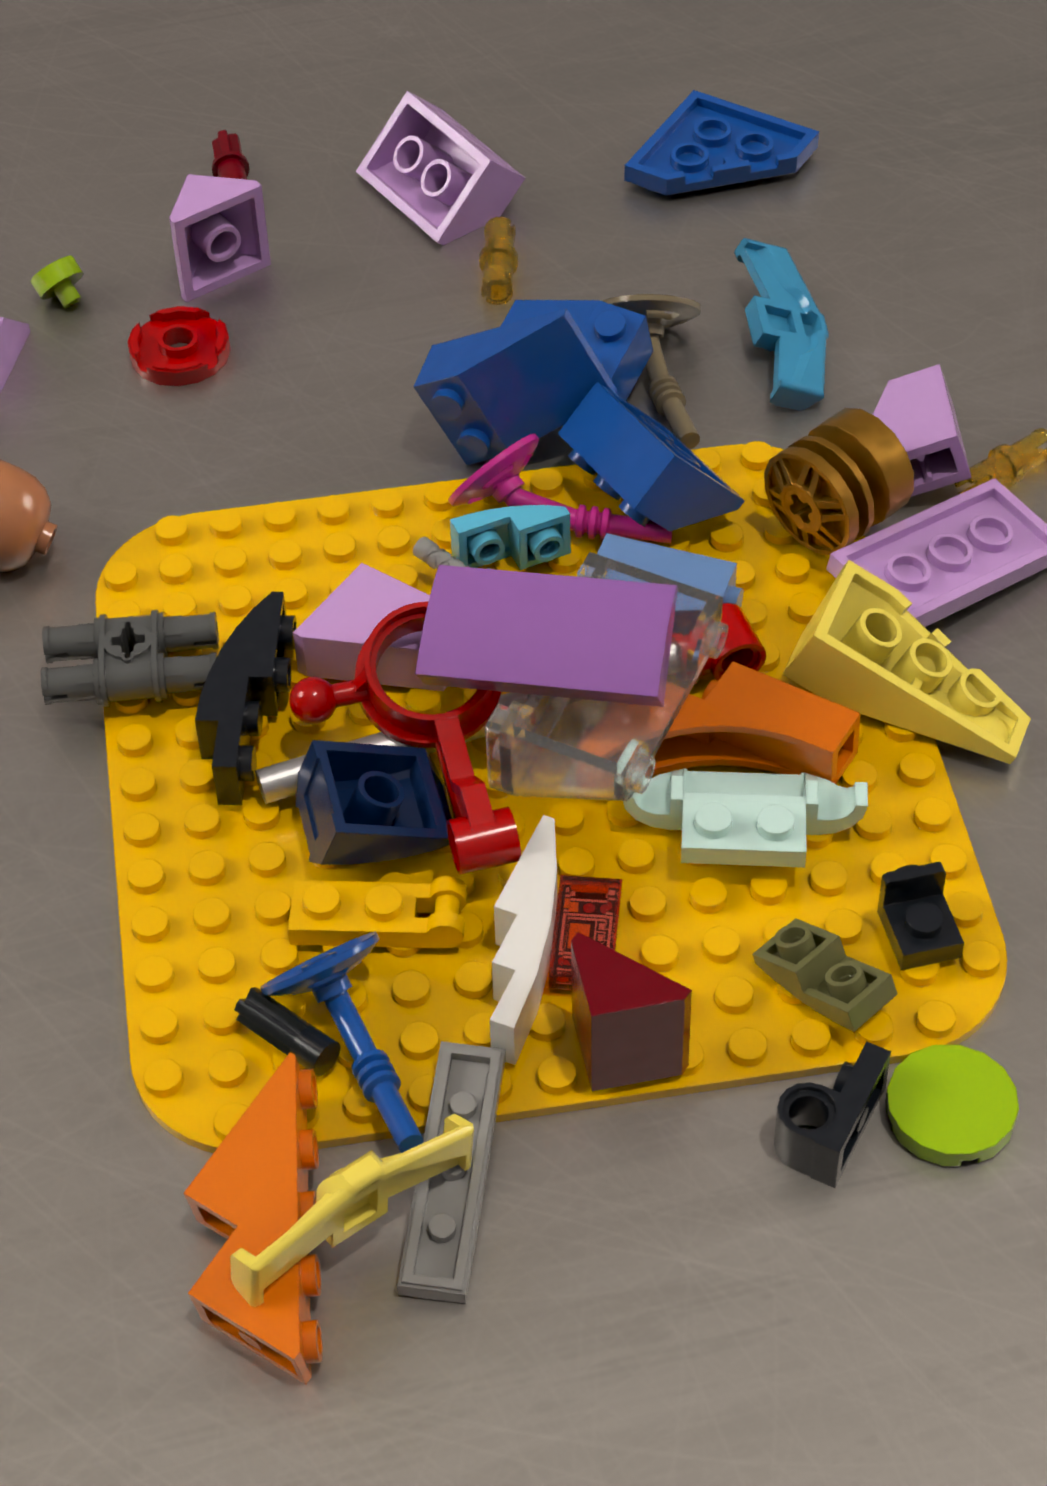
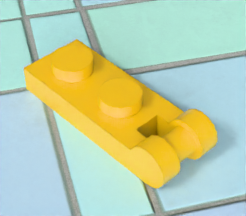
M441 876L434 879L431 883L294 880L288 924L290 945L339 946L357 937L376 931L380 939L375 947L453 948L460 945L464 938L465 922L463 917L459 915V911L466 905L467 885L462 879L454 876ZM418 913H432L428 918L417 917Z

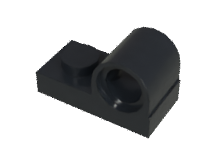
M866 1042L855 1064L847 1061L844 1062L837 1075L833 1089L807 1082L795 1084L785 1090L780 1096L777 1106L774 1137L776 1154L784 1164L810 1176L811 1179L836 1188L886 1088L891 1051ZM798 1125H810L817 1129H803L798 1127Z

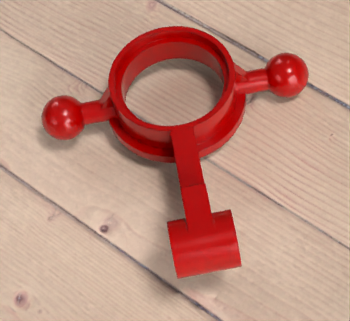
M429 601L402 606L389 613L376 625L360 650L356 662L354 680L330 684L319 677H307L295 684L290 693L289 704L295 717L304 723H323L333 715L336 708L359 703L369 721L389 738L408 746L436 749L454 819L447 820V834L452 858L459 875L519 861L521 847L513 814L509 807L492 810L485 782L474 775L465 743L466 739L480 731L491 719L498 707L502 692L477 689L467 702L456 709L440 714H421L396 704L385 693L379 683L376 670L381 656L397 639L423 630Z

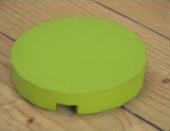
M932 1045L911 1053L894 1069L887 1087L885 1099L886 1114L888 1112V1118L892 1123L891 1129L899 1143L918 1158L941 1166H961L962 1161H972L979 1158L978 1163L993 1158L1010 1141L1019 1112L1017 1089L1004 1067L984 1052L962 1045Z

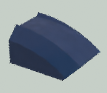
M312 740L298 772L295 807L299 808L310 853L309 862L321 865L377 863L407 858L449 846L447 820L454 819L445 784L425 748Z

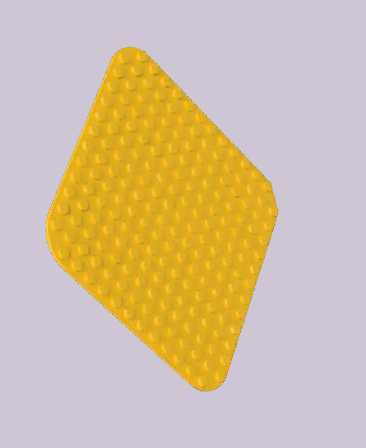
M761 441L692 449L691 451L745 500L738 510L673 530L671 544L646 540L638 541L737 563L736 587L743 588L744 590L741 608L765 648L767 655L764 665L758 672L812 693L784 676L783 672L801 634L836 578L826 570L830 555L816 554L799 544L783 528L770 506L765 492L764 471L769 459L785 449L771 447L769 444ZM577 464L521 471L519 474L525 483L522 489L575 509H578L580 504L586 505L587 511H590L592 506H598L599 512L602 513L606 507L611 509L612 514L628 516L619 508L624 499L621 497L618 501L608 495L593 482L598 473L596 472L595 475H591ZM464 478L197 512L181 516H166L161 518L155 525L144 529L130 538L106 563L96 588V617L98 618L100 614H106L108 618L151 615L152 610L164 612L165 617L201 615L216 612L219 649L206 648L168 652V657L209 655L215 652L218 656L221 648L235 628L271 592H284L286 614L296 616L298 628L361 563L430 595L437 569H433L413 555V548L416 542L422 537H427L436 543L440 549L443 548L452 554L450 519L508 506L505 502L499 504L492 495L468 505L453 507L448 499L468 479ZM570 530V554L523 570L519 569L512 556L477 568L487 569L489 567L495 570L586 577L603 541L600 540L599 534L594 539H588L587 533H584L582 538L576 537L575 531ZM865 535L854 540V542L865 538ZM286 650L285 657L291 659L292 669L290 692L280 693L278 716H263L261 736H252L250 745H255L257 770L306 755L312 740L349 742L381 731L369 721L359 703L336 708L333 715L320 724H307L297 719L290 708V693L296 683L309 676L298 672L295 650ZM712 673L700 676L697 684L684 687L678 678L668 680L666 684L702 698L707 685L715 679ZM322 678L330 684L345 682V680ZM381 685L385 693L396 704L421 714H440L456 709L467 702L477 690L447 687L444 691ZM202 690L171 693L168 699H163V702L159 703L155 699L111 702L110 707L103 706L130 1064L137 1092L151 1116L166 1131L179 1140L203 1151L214 1153L287 1057L285 1053L237 1021L239 1013L234 1009L239 999H246L251 988L256 987L260 989L262 985L280 974L337 947L326 945H290L288 924L294 880L431 883L434 879L441 876H454L462 879L467 885L466 905L459 911V915L463 917L465 922L464 938L460 945L453 948L374 947L362 962L347 974L352 984V987L347 991L376 1048L388 1055L390 1063L393 1065L401 1081L399 1092L420 1133H425L441 1041L491 1047L490 1018L499 1001L493 999L492 961L500 948L495 943L494 905L518 862L459 875L452 858L450 845L407 858L377 863L321 865L309 862L310 853L299 808L295 807L296 795L265 804L255 777V781H245L242 805H218L212 771L213 759H201L195 725V717ZM599 701L466 742L474 775L485 782L492 810L509 807L513 814L520 841L521 855L542 816L545 815L555 819L558 908L552 961L538 1013L516 1065L505 1062L495 1123L839 1072L844 1062L856 1063L866 1042L891 1051L889 1064L901 1063L911 1053L932 1045H959L983 1026L999 1002L1007 973L1006 944L936 740L860 714L858 753L836 785L848 788L853 787L855 782H868L867 810L863 818L851 828L833 834L806 835L807 853L805 867L681 863L682 830L655 828L635 820L625 810L622 800V789L605 800L584 792L582 765L578 762L579 751L586 736L592 731L598 732L608 719L614 702ZM431 753L429 755L444 782L437 753ZM714 765L687 768V771L780 774L743 766ZM659 773V774L653 775V776H651V777L642 779L641 781L651 779V778L656 777V776H658V775H660V774H663V773ZM941 862L946 872L943 895L964 941L962 958L901 970L877 912L882 875L906 865L920 866ZM563 891L619 895L613 950L692 990L689 1066L682 1075L591 1091L572 1019V988L552 986ZM418 913L417 917L428 918L432 913ZM797 918L840 936L846 956L891 974L898 994L853 1032L819 1014L797 999L767 975L755 963L752 954L774 937L781 928ZM312 991L296 995L270 996L337 1041L341 1047L339 1057L333 1067L324 1075L316 1076L318 1091L317 1108L307 1109V1129H315L318 1149L393 1138L376 1104L367 1101L364 1097L362 1089L352 1073L351 1067L354 1061L325 1002L317 1003ZM299 1064L301 1070L306 1069L305 1067Z

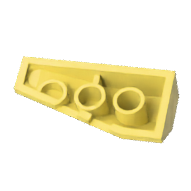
M848 560L801 634L783 675L817 696L857 711L862 715L1011 764L1017 757L1031 718L981 669L971 668L968 670L946 648L951 643V640L938 628L930 633L907 611L912 603L898 589Z

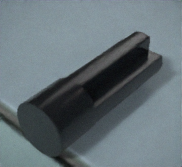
M251 988L246 999L238 1000L234 1009L239 1013L237 1021L286 1055L290 1052L295 1054L298 1063L306 1069H314L316 1076H322L327 1073L337 1061L341 1049L337 1041L272 997L263 995L259 988Z

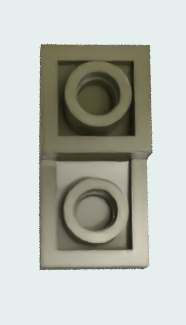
M797 918L781 928L774 937L752 954L755 963L797 999L819 1014L853 1032L898 994L891 974L846 956L840 936Z

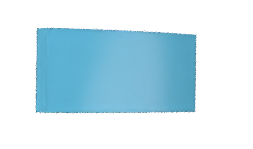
M509 506L488 509L450 519L452 557H456L465 566L468 565L471 568L488 565L512 556L519 569L523 570L571 553L570 513L564 506Z

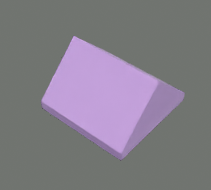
M188 174L169 217L181 297L186 303L271 265L262 185L256 180Z

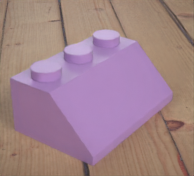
M406 91L356 170L361 177L441 245L450 243L498 220L525 180V177L444 110L409 91Z

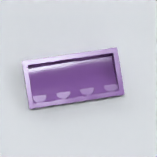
M439 565L426 610L415 674L427 685L664 707L678 587L677 585Z

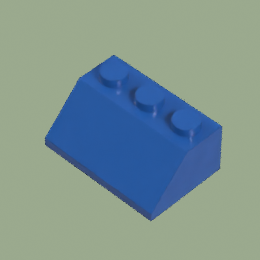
M598 382L594 384L558 432L573 448L568 457L591 475H595L597 472L598 475L593 482L614 499L619 501L622 497L624 500L619 505V508L644 527L652 520L666 530L673 531L738 510L745 501L669 429Z

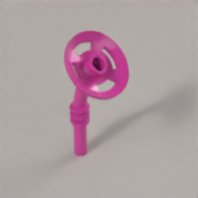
M535 433L518 440L484 464L465 480L448 499L453 507L468 505L492 495L499 504L505 502L508 507L522 505L564 506L570 513V530L575 531L576 537L582 538L583 534L587 533L588 539H594L599 534L600 540L603 541L606 533L630 539L669 544L672 542L673 531L666 530L652 520L644 527L629 516L612 514L610 508L605 507L601 513L598 506H592L591 510L587 511L586 505L580 504L579 508L575 509L522 489L525 483L519 474L527 465L538 445L539 438Z

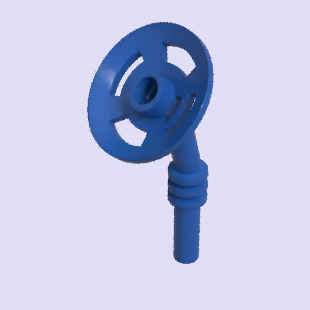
M374 931L343 943L295 966L268 981L260 989L263 995L267 996L296 995L312 991L317 1003L325 1002L354 1061L351 1067L352 1073L357 1079L364 1097L367 1101L376 1104L399 1151L402 1153L424 1142L423 1137L399 1092L401 1086L399 1076L390 1063L388 1055L376 1048L347 991L352 987L347 974L362 962L380 939L377 932Z

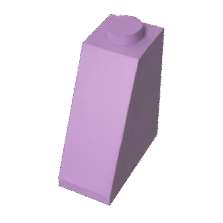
M940 364L889 380L873 415L878 417L895 433L908 454L914 472V491L911 497L972 478L954 405Z
M361 563L293 632L298 672L309 677L345 681L354 680L358 655L376 625L389 613L402 606L429 601L430 595ZM422 631L410 633L397 639L385 650L376 670L381 685L444 691L448 687L424 684L415 674Z

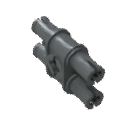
M152 610L151 615L108 618L106 614H100L98 618H94V623L60 627L44 626L42 641L47 664L55 661L94 659L93 664L58 668L42 667L41 689L45 705H51L58 702L96 700L98 705L103 704L104 707H110L111 702L155 699L159 703L163 702V699H168L171 693L203 690L209 671L217 658V653L168 657V652L206 648L219 649L216 612L201 615L165 617L164 612Z

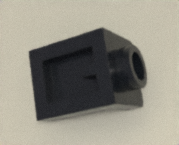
M941 862L920 866L906 865L882 875L877 912L901 970L962 958L964 941L943 895L946 872Z

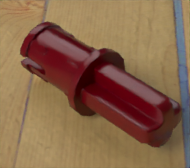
M227 130L219 131L217 133L218 138L212 141L215 158L211 166L213 176L247 180L250 171L249 162L242 155L239 136L236 133L228 134Z

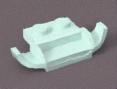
M687 768L663 773L644 781L638 780L635 774H623L622 800L625 810L635 820L655 828L682 830L681 863L805 867L807 853L806 835L837 833L851 828L860 821L868 807V782H855L853 787L846 788L805 772H801V775L687 771Z

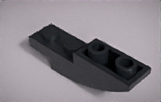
M271 592L235 628L213 663L200 695L195 725L201 759H213L212 771L218 805H242L245 781H255L257 756L255 745H250L251 737L261 736L263 716H278L280 693L290 692L291 659L286 658L285 655L286 650H295L293 632L297 629V621L295 615L286 614L284 592Z

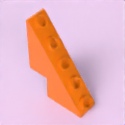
M290 1052L183 1193L196 1220L227 1239L190 1289L188 1295L201 1320L307 1385L312 1378L311 1363H321L323 1357L320 1323L318 1319L311 1320L310 1297L321 1295V1270L318 1255H310L308 1253L265 1288L264 1302L257 1307L250 1306L234 1287L231 1280L230 1263L231 1255L239 1248L245 1249L255 1257L286 1233L316 1203V1191H308V1170L318 1169L319 1149L315 1129H307V1109H316L318 1106L317 1081L314 1069L301 1070L296 1055Z

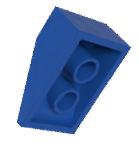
M515 300L501 326L567 308L617 388L616 395L627 400L653 353L645 315L600 300Z
M567 308L432 345L413 386L466 465L490 460L518 440L535 433L538 438H541L563 426L596 382L615 394L617 392V388Z

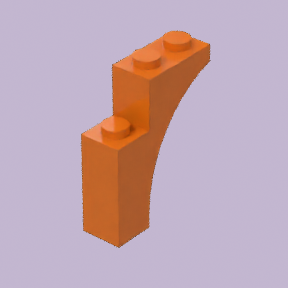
M732 662L719 681L712 680L707 685L702 698L666 684L664 707L614 702L609 717L598 732H590L581 745L578 762L582 765L583 791L605 800L622 789L623 774H635L638 780H642L676 769L714 765L743 766L780 774L801 775V772H805L836 784L858 753L861 713Z

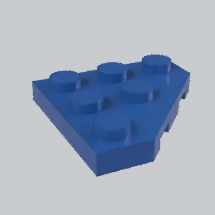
M693 90L625 164L624 181L644 187L649 191L672 195L796 173L818 148L819 131Z

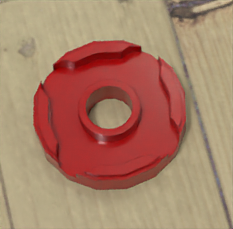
M177 306L158 310L149 315L150 321L140 327L139 322L131 330L127 341L133 369L143 379L165 386L179 387L195 384L214 376L227 363L231 351L225 323L220 318L218 322L210 318L208 311L198 307ZM177 343H187V345L182 347H170Z

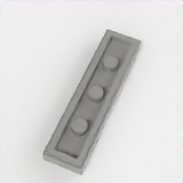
M441 1041L423 1140L426 1142L442 1135L444 1119L452 1114L459 1115L473 1123L474 1127L471 1167L469 1170L464 1171L457 1165L415 1185L397 1284L398 1295L466 1304L506 1061V1049Z

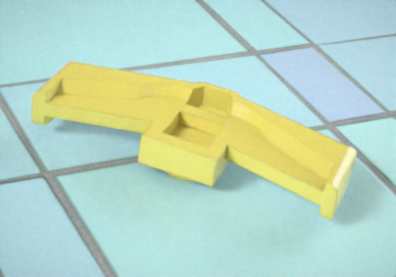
M452 1114L444 1119V1131L440 1136L405 1152L384 1158H379L373 1150H370L344 1168L335 1171L318 1185L316 1203L286 1233L255 1257L243 1248H239L231 1255V1280L236 1290L250 1306H260L264 1302V1289L324 1240L333 1248L388 1212L389 1197L457 1165L464 1171L469 1170L472 1160L473 1123L457 1114Z

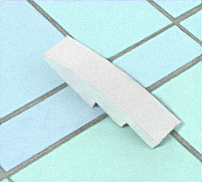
M545 815L542 816L494 905L495 943L500 948L492 961L493 999L499 1001L490 1018L491 1048L506 1049L505 1062L516 1065L538 1013L552 961L558 908L555 819Z

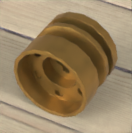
M844 408L812 429L808 436L795 441L787 449L769 459L764 471L765 492L772 511L783 528L802 546L816 554L830 555V553L852 544L854 540L868 533L870 527L883 522L905 506L914 491V472L906 450L888 426L878 417L862 409Z

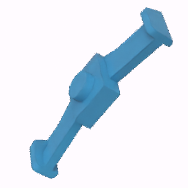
M744 238L735 249L734 254L739 262L745 264L761 297L754 295L745 308L753 346L768 351H775L773 391L770 394V403L775 406L803 411L824 399L826 341L829 338L825 317L820 313L787 248Z

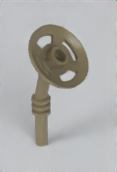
M661 294L623 295L603 300V302L646 316L653 347V353L646 364L650 380L649 396L657 412L667 418L675 436L689 449L696 447L700 442V436L685 409L686 398L677 380L669 376L659 339L664 338L665 328L683 324L699 316L701 305L692 299Z

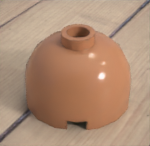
M1 459L0 573H8L26 566L35 552L46 555L53 542L58 525L49 522L52 504L47 490L39 480L22 468Z

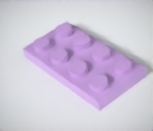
M994 478L830 553L826 570L837 578L848 560L854 562L898 589L912 603L907 611L926 627L1046 569L1047 524Z

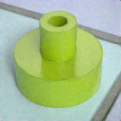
M69 255L41 269L32 277L30 282L42 300L57 295L64 308H69L82 299L74 284L83 277L84 273L74 257Z

